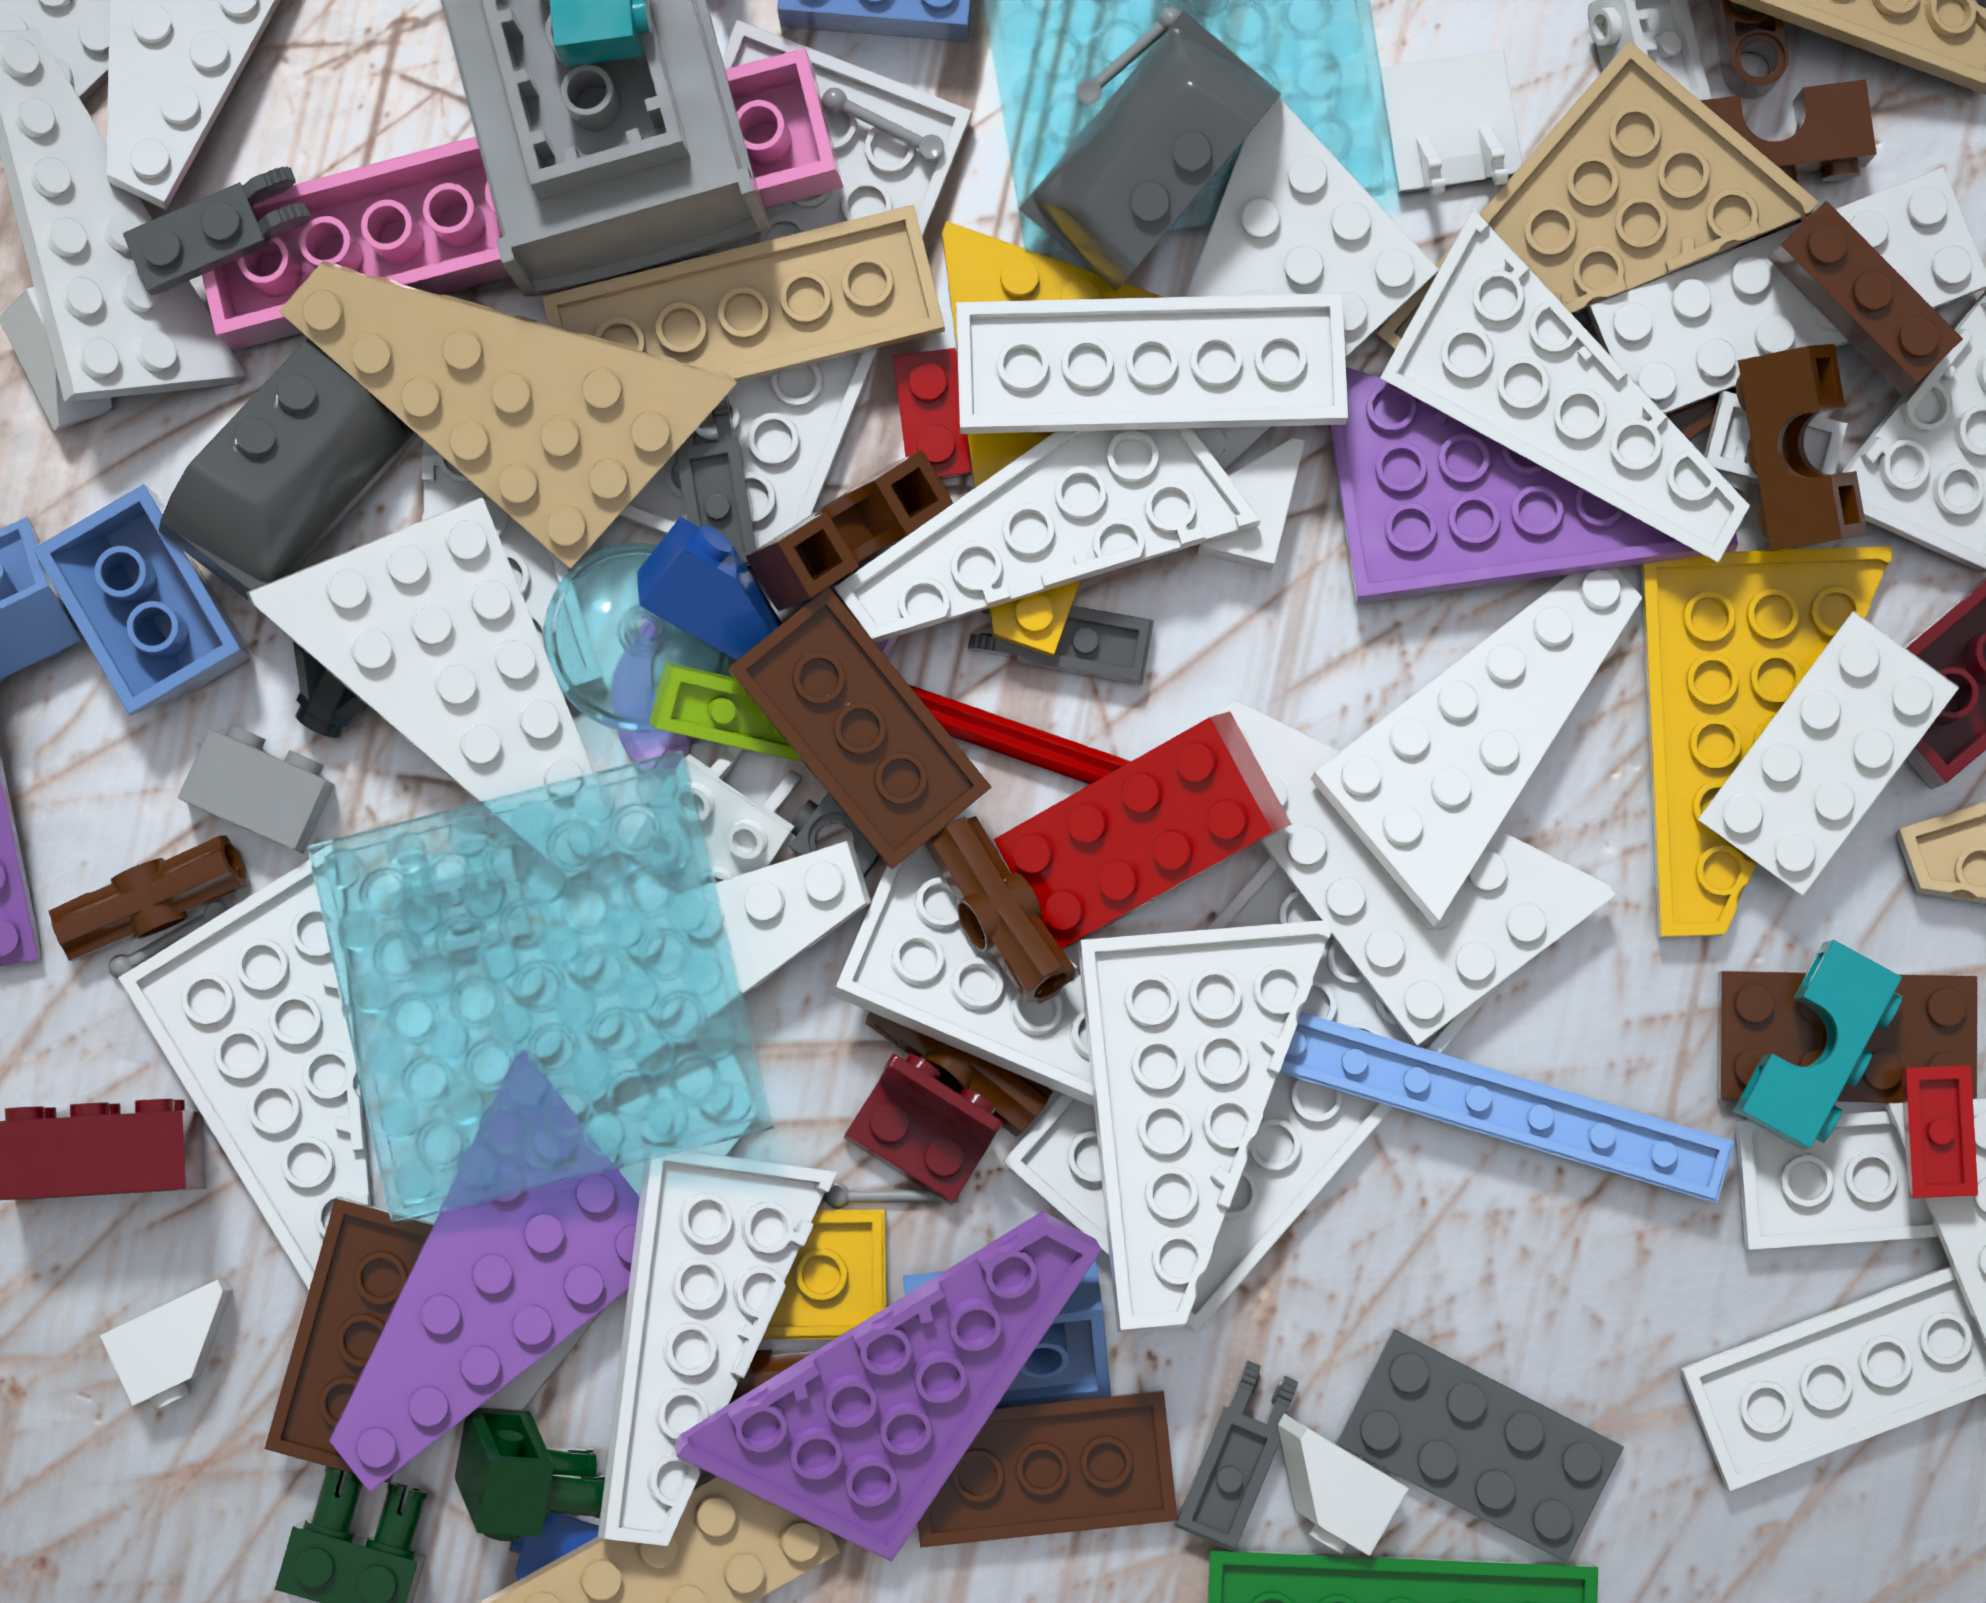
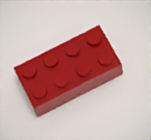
M1229 711L1205 719L993 840L1011 873L1021 874L1032 887L1041 907L1042 922L1061 949H1065L1292 824L1232 713Z

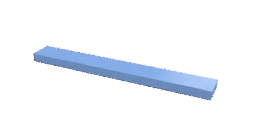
M1300 1012L1297 1020L1298 1024L1279 1072L1280 1074L1705 1201L1718 1202L1735 1141Z

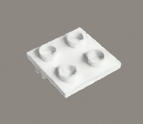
M1504 49L1379 68L1398 193L1429 189L1431 195L1444 194L1445 186L1492 179L1494 186L1508 184V177L1513 176L1523 162Z
M729 745L711 768L688 754L630 846L627 854L683 893L770 866L795 827L777 815V813L793 793L792 790L800 782L802 776L791 769L776 790L760 807L723 781L741 756L739 755L744 750L743 748Z

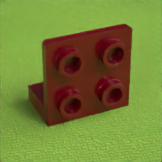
M892 1054L883 1069L878 1083L845 1133L844 1139L927 1191L946 1200L952 1206L1003 1122L993 1115L997 1108L985 1097L967 1088H963L962 1092L958 1094L939 1082L938 1079L941 1076V1072L929 1062L913 1054H908L905 1060L896 1054Z

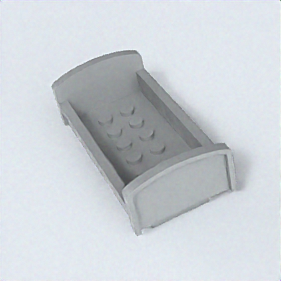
M441 0L502 237L496 239L501 261L524 296H537L565 291L658 268L717 249L769 227L764 202L757 188L706 0H648L652 31L651 33L641 34L643 57L565 67L554 47L549 0Z

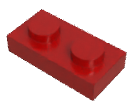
M956 348L893 355L905 457L923 450L940 480L972 476L967 434H960Z
M1971 1065L1902 1068L1909 1198L1978 1196Z

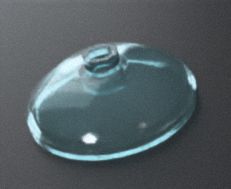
M646 543L613 545L592 553L576 564L555 589L546 610L543 627L545 652L560 689L569 702L584 715L604 726L634 733L662 731L650 725L649 720L665 662L727 676V668L730 667L732 659L721 651L639 606L637 571L657 547V545ZM638 620H651L657 627V637L654 639L644 638L638 631Z

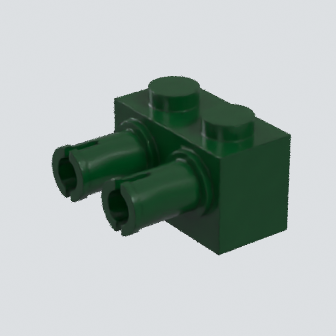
M493 1408L475 1409L465 1417L454 1478L476 1532L483 1533L485 1536L498 1541H515L520 1536L541 1537L544 1520L548 1518L549 1514L595 1516V1518H600L605 1476L599 1475L595 1477L596 1454L593 1453L594 1450L587 1448L585 1450L546 1447L530 1411Z
M326 1466L324 1470L326 1473L312 1520L302 1521L292 1527L274 1590L320 1603H413L427 1556L418 1554L417 1550L412 1548L423 1506L429 1493L415 1487L413 1490L410 1489L402 1513L401 1507L408 1485L395 1482L388 1483V1491L375 1536L365 1539L354 1536L355 1533L349 1530L363 1483L356 1474L347 1472L340 1495L339 1490L345 1471Z

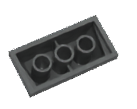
M1183 10L1025 200L1019 210L1111 288L1117 291L1282 93Z
M307 338L186 467L169 498L160 520L158 531L249 601L246 592L292 574L418 437V434Z

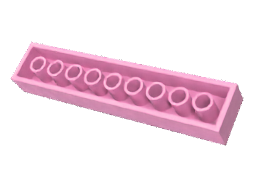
M802 48L725 69L755 181L765 209L844 188L815 71L806 49ZM476 136L291 186L283 193L253 205L260 220L267 213L280 209L285 205L303 202V204L306 203L311 219L297 229H292L288 233L269 240V246L202 275L215 334L232 351L302 333L278 311L323 261L349 267L356 272L373 277L381 276L399 281L398 284L438 295L449 294L511 277L502 264L496 242L497 238L502 237Z

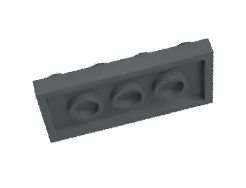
M1394 1328L1391 1329L1334 1442L1566 1563L1624 1449V1446Z

